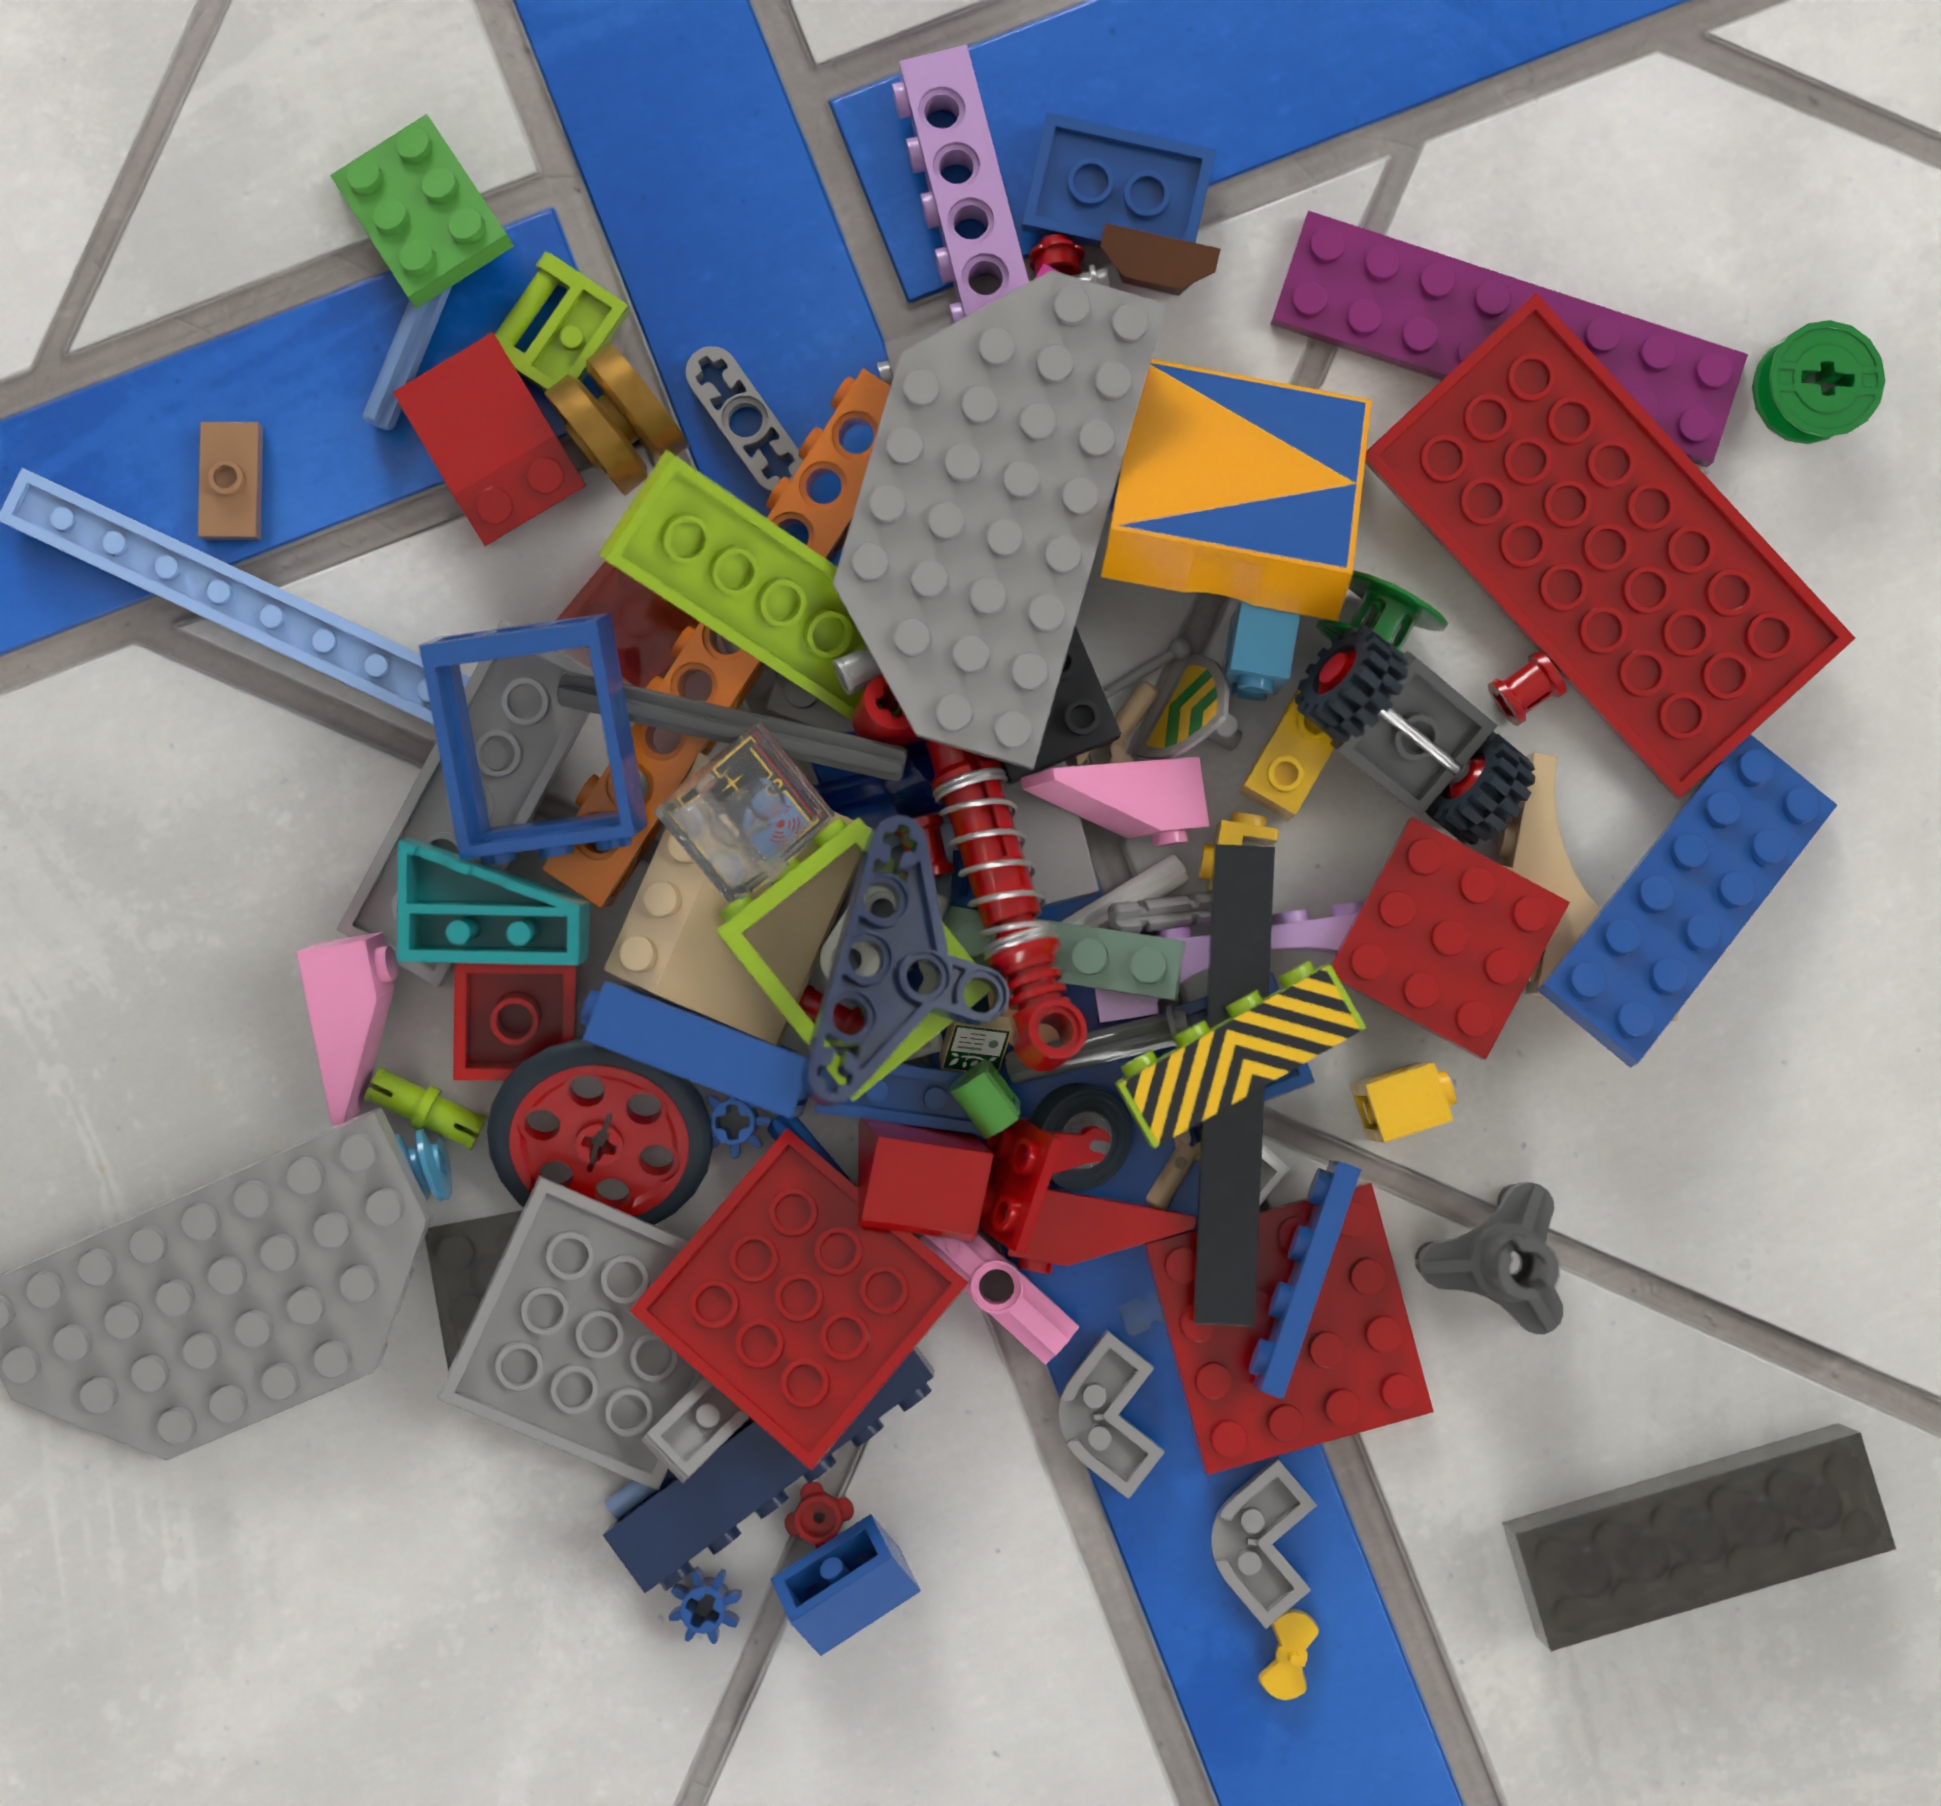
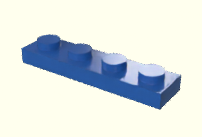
M1329 1160L1327 1169L1318 1168L1312 1179L1307 1202L1314 1204L1308 1225L1307 1227L1298 1225L1288 1250V1259L1295 1261L1288 1283L1280 1281L1275 1288L1268 1310V1315L1275 1318L1268 1341L1259 1339L1249 1365V1373L1256 1375L1252 1386L1264 1393L1284 1399L1362 1170L1341 1161Z

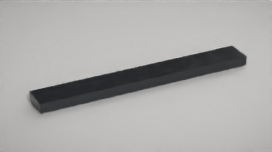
M1214 845L1206 1023L1210 1029L1230 1018L1226 1007L1255 990H1258L1262 999L1269 996L1275 847ZM1265 1086L1201 1122L1192 1320L1194 1324L1254 1327Z

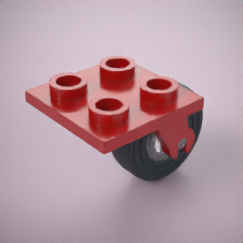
M1086 1083L1067 1084L1046 1095L1037 1105L1031 1117L1019 1116V1120L1009 1127L987 1138L986 1147L994 1156L978 1228L1011 1250L1026 1255L1050 1182L1065 1189L1084 1191L1094 1189L1109 1181L1124 1164L1132 1140L1130 1118L1120 1101L1111 1093L1095 1085Z

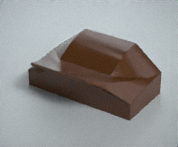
M1105 223L1100 244L1101 249L1115 265L1122 283L1177 296L1182 294L1193 283L1216 272L1221 250L1216 247Z

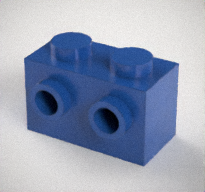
M872 1514L866 1516L771 1578L790 1624L820 1656L921 1592L900 1547Z

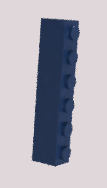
M916 1347L813 1471L807 1468L752 1419L732 1434L684 1483L675 1477L622 1518L611 1524L602 1536L644 1593H647L659 1583L667 1591L693 1571L694 1568L689 1563V1560L705 1548H708L712 1555H715L741 1535V1531L736 1526L753 1512H756L759 1518L763 1519L788 1500L789 1496L784 1489L801 1476L808 1483H811L829 1470L837 1462L832 1453L849 1440L857 1448L877 1434L884 1427L879 1418L897 1404L905 1412L925 1398L932 1391L927 1382L934 1377L935 1370L919 1348Z

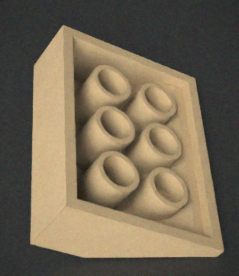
M699 752L608 958L604 971L667 1000L780 1046L789 1023L716 933V930L725 924L718 914L745 892L754 901L768 890L772 885L766 876L793 854L802 863L819 849L812 839L841 817L847 826L854 820L814 803L826 819L762 868L691 782L690 778L714 760ZM855 845L742 934L798 1004L862 860L863 854Z

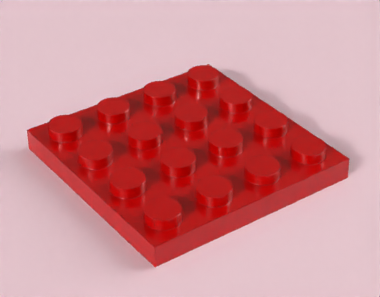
M786 1128L629 1312L807 1468L813 1471L967 1288L969 1282L910 1232L858 1225V1188L791 1130Z
M1366 1182L1356 1185L1284 1399L1264 1393L1252 1386L1256 1375L1249 1373V1365L1259 1339L1267 1341L1269 1339L1275 1321L1274 1317L1268 1315L1270 1302L1277 1284L1280 1281L1288 1283L1295 1261L1288 1259L1290 1243L1298 1225L1307 1227L1314 1204L1307 1202V1199L1259 1211L1254 1327L1194 1324L1192 1322L1197 1228L1143 1244L1201 1463L1207 1475L1434 1412L1372 1183Z

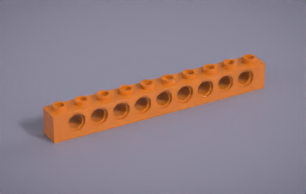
M864 368L856 380L848 376L842 382L830 404V407L836 410L824 430L816 426L810 432L798 453V457L804 461L791 480L784 476L778 482L766 503V507L772 510L767 517L768 520L783 530L792 524L805 525L809 532L807 546L831 563L834 562L845 545L891 387ZM860 424L871 427L874 432V439L872 445L865 452L853 454L844 449V436L851 427ZM825 474L838 476L841 481V492L836 500L828 504L814 502L811 490L815 480ZM700 622L696 629L691 626L685 628L670 652V655L676 660L664 679L658 675L655 676L646 689L687 698L685 694L687 679L696 672L704 671L712 681V692L705 702L739 709L767 665L741 648L733 654H723L716 642L718 633ZM635 723L631 731L638 770L645 775L648 781V792L643 798L648 825L635 837H631L632 844L629 846L615 847L607 852L597 850L592 842L575 844L574 852L548 858L542 870L598 907L612 906L674 810L698 753L709 756L718 741L680 733V742L677 748L668 754H663L656 748L653 740L657 727ZM610 763L601 777L593 774L580 790L575 803L581 808L576 816L618 811Z

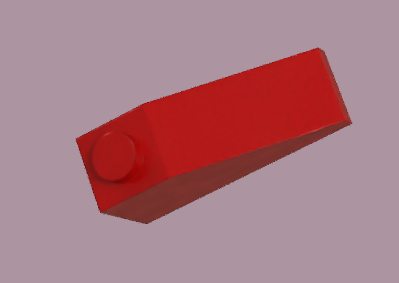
M1048 1188L1026 1255L1017 1253L1008 1248L1007 1253L1008 1256L1019 1257L1017 1268L1052 1274L1054 1264L1069 1266L1195 1229L1197 1217L1185 1212L1168 1209L1163 1211L1154 1209L1151 1206Z

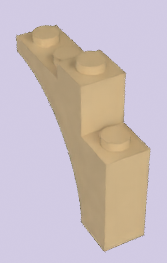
M1534 752L1526 756L1535 767V770L1531 772L1536 776L1535 783L1526 787L1531 791V795L1528 801L1519 802L1517 806L1522 809L1516 818L1512 815L1511 823L1507 822L1508 826L1502 832H1499L1496 854L1497 856L1504 857L1502 866L1570 902L1527 983L1526 995L1546 998L1537 989L1587 928L1600 909L1578 879L1563 845L1555 805V776L1558 757ZM1679 1011L1671 1021H1677Z

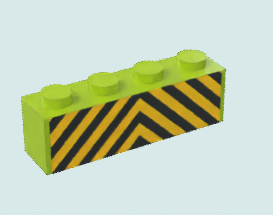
M1310 960L1278 977L1283 988L1262 999L1258 990H1255L1228 1005L1226 1009L1230 1018L1211 1029L1206 1021L1202 1020L1173 1037L1178 1045L1174 1050L1158 1059L1153 1050H1149L1120 1067L1126 1077L1114 1084L1150 1147L1155 1149L1366 1029L1365 1024L1330 964L1314 969Z

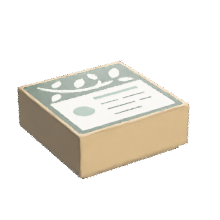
M999 1016L979 1026L968 1025L954 1020L947 1027L939 1054L941 1069L966 1072L986 1058L987 1061L990 1059L999 1071L1012 1032L1010 1017Z

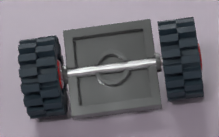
M1359 625L1358 629L1354 626L1346 629L1344 638L1340 634L1335 636L1331 640L1332 647L1328 650L1323 647L1317 654L1320 657L1316 664L1310 663L1305 670L1309 676L1306 679L1300 680L1297 687L1301 691V693L1295 696V703L1299 705L1297 710L1333 739L1330 744L1338 752L1418 816L1421 817L1426 812L1429 817L1460 842L1476 845L1479 839L1486 842L1493 838V829L1496 828L1499 832H1502L1508 826L1505 820L1510 815L1516 818L1522 809L1517 806L1519 802L1528 801L1531 795V791L1526 787L1535 783L1536 776L1531 773L1535 770L1533 763L1502 736L1494 732V729L1498 726L1409 651H1406L1403 655L1371 627L1366 625Z

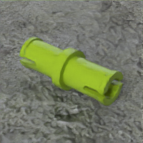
M382 1066L379 1067L371 1081L374 1085L372 1088L368 1087L364 1096L365 1101L373 1102L411 1120L410 1127L416 1130L430 1129L466 1146L465 1148L468 1150H472L480 1136L479 1131L484 1128L488 1119L483 1114L480 1115L442 1097L441 1089L432 1085L425 1089L387 1071Z

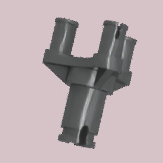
M1532 1182L1510 1184L1499 1193L1497 1199L1498 1208L1479 1227L1455 1238L1424 1243L1418 1248L1415 1259L1419 1260V1264L1415 1265L1416 1269L1424 1280L1438 1289L1467 1291L1487 1297L1507 1311L1520 1327L1534 1334H1547L1554 1331L1561 1323L1564 1315L1563 1304L1555 1289L1559 1278V1262L1554 1251L1546 1245L1548 1229L1554 1211V1202L1549 1191L1543 1186ZM1514 1251L1520 1258V1266L1516 1272L1510 1274V1265L1513 1260L1510 1253Z

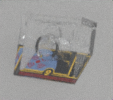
M761 722L752 726L689 776L653 811L729 904L733 901L737 902L772 883L836 815Z

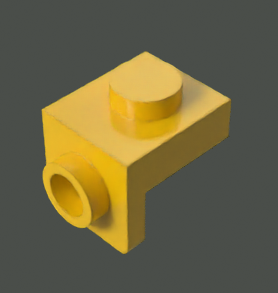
M1233 812L1231 821L1221 820L1217 824L1214 845H1242V841L1273 845L1278 842L1280 830L1266 827L1267 817ZM1204 843L1198 878L1208 879L1206 893H1211L1214 845Z

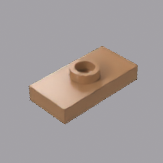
M200 422L198 537L202 540L261 541L263 426L259 422Z

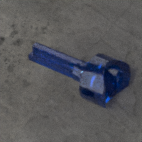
M925 740L901 745L907 750V762L904 774L899 781L857 774L802 788L813 803L836 813L868 805L882 804L889 800L895 806L898 815L908 816L911 819L939 813L945 808L944 805L936 803L935 797H933L931 784L936 775Z

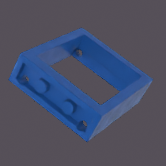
M611 613L442 636L419 645L460 859L480 857L482 865L495 863L496 865L517 859L516 852L538 849L540 858H551L574 852L575 844L595 842L597 850H610L611 848L626 847L632 844L631 837H635L648 825ZM589 647L618 811L490 828L459 664Z
M604 982L600 992L592 989L580 1015V1024L587 1026L582 1038L583 1040L791 1119L803 1114L809 1098L804 1092L801 1082L806 1054L781 1044L780 1046L774 1045L720 1021L628 986Z

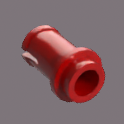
M808 985L798 1005L815 1025L823 994L815 990V987ZM840 1003L835 1005L832 1019L835 1027L840 1032L854 1035L860 1032L864 1024V1016L861 1015L862 1010L856 1006L852 1011ZM857 1045L847 1048L854 1050Z

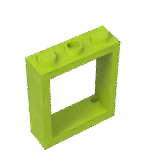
M841 817L812 839L819 847L817 851L802 863L793 854L766 876L772 885L768 890L754 901L745 892L718 914L725 924L718 928L716 933L807 1047L810 1044L815 1026L814 1023L742 934L853 845L863 854L871 831L859 817L848 826ZM890 856L888 864L883 869L879 870L874 866L873 868L876 872L892 873L895 862ZM904 873L895 875L905 883L907 877ZM943 923L948 954L975 963ZM981 980L968 982L964 989L966 1004L971 1008L992 989ZM929 1013L850 1100L854 1102L954 1020ZM825 1039L823 1046L832 1047L830 1043ZM835 1051L832 1063L825 1069L838 1085H846V1078L840 1076L837 1071L841 1057Z

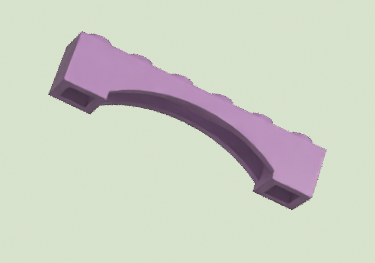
M1364 901L1330 906L1331 917L1308 920L1307 909L1272 914L1271 951L1310 950L1336 954ZM1191 926L1156 931L1157 937L1184 940L1186 942L1180 983L1208 968L1210 935L1192 937ZM1092 988L1097 1023L1158 1014L1157 1002L1161 998Z

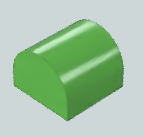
M985 1058L970 1068L949 1088L951 1095L984 1139L998 1134L1019 1120L1021 1101L990 1059L987 1061Z

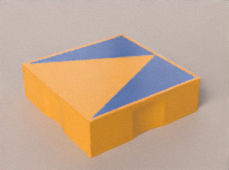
M1151 359L1121 463L1101 577L1184 593L1219 594L1247 602L1253 606L1338 621L1353 574L1372 400Z

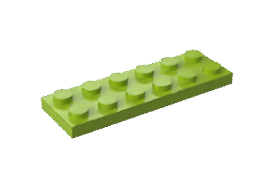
M666 450L598 555L852 720L854 707L865 688L848 696L836 676L832 661L867 646L834 589L833 582L838 567ZM878 704V706H877L878 709H879V710L883 709V708H882V705H881V704ZM900 705L895 712H891L892 718H895L900 711Z

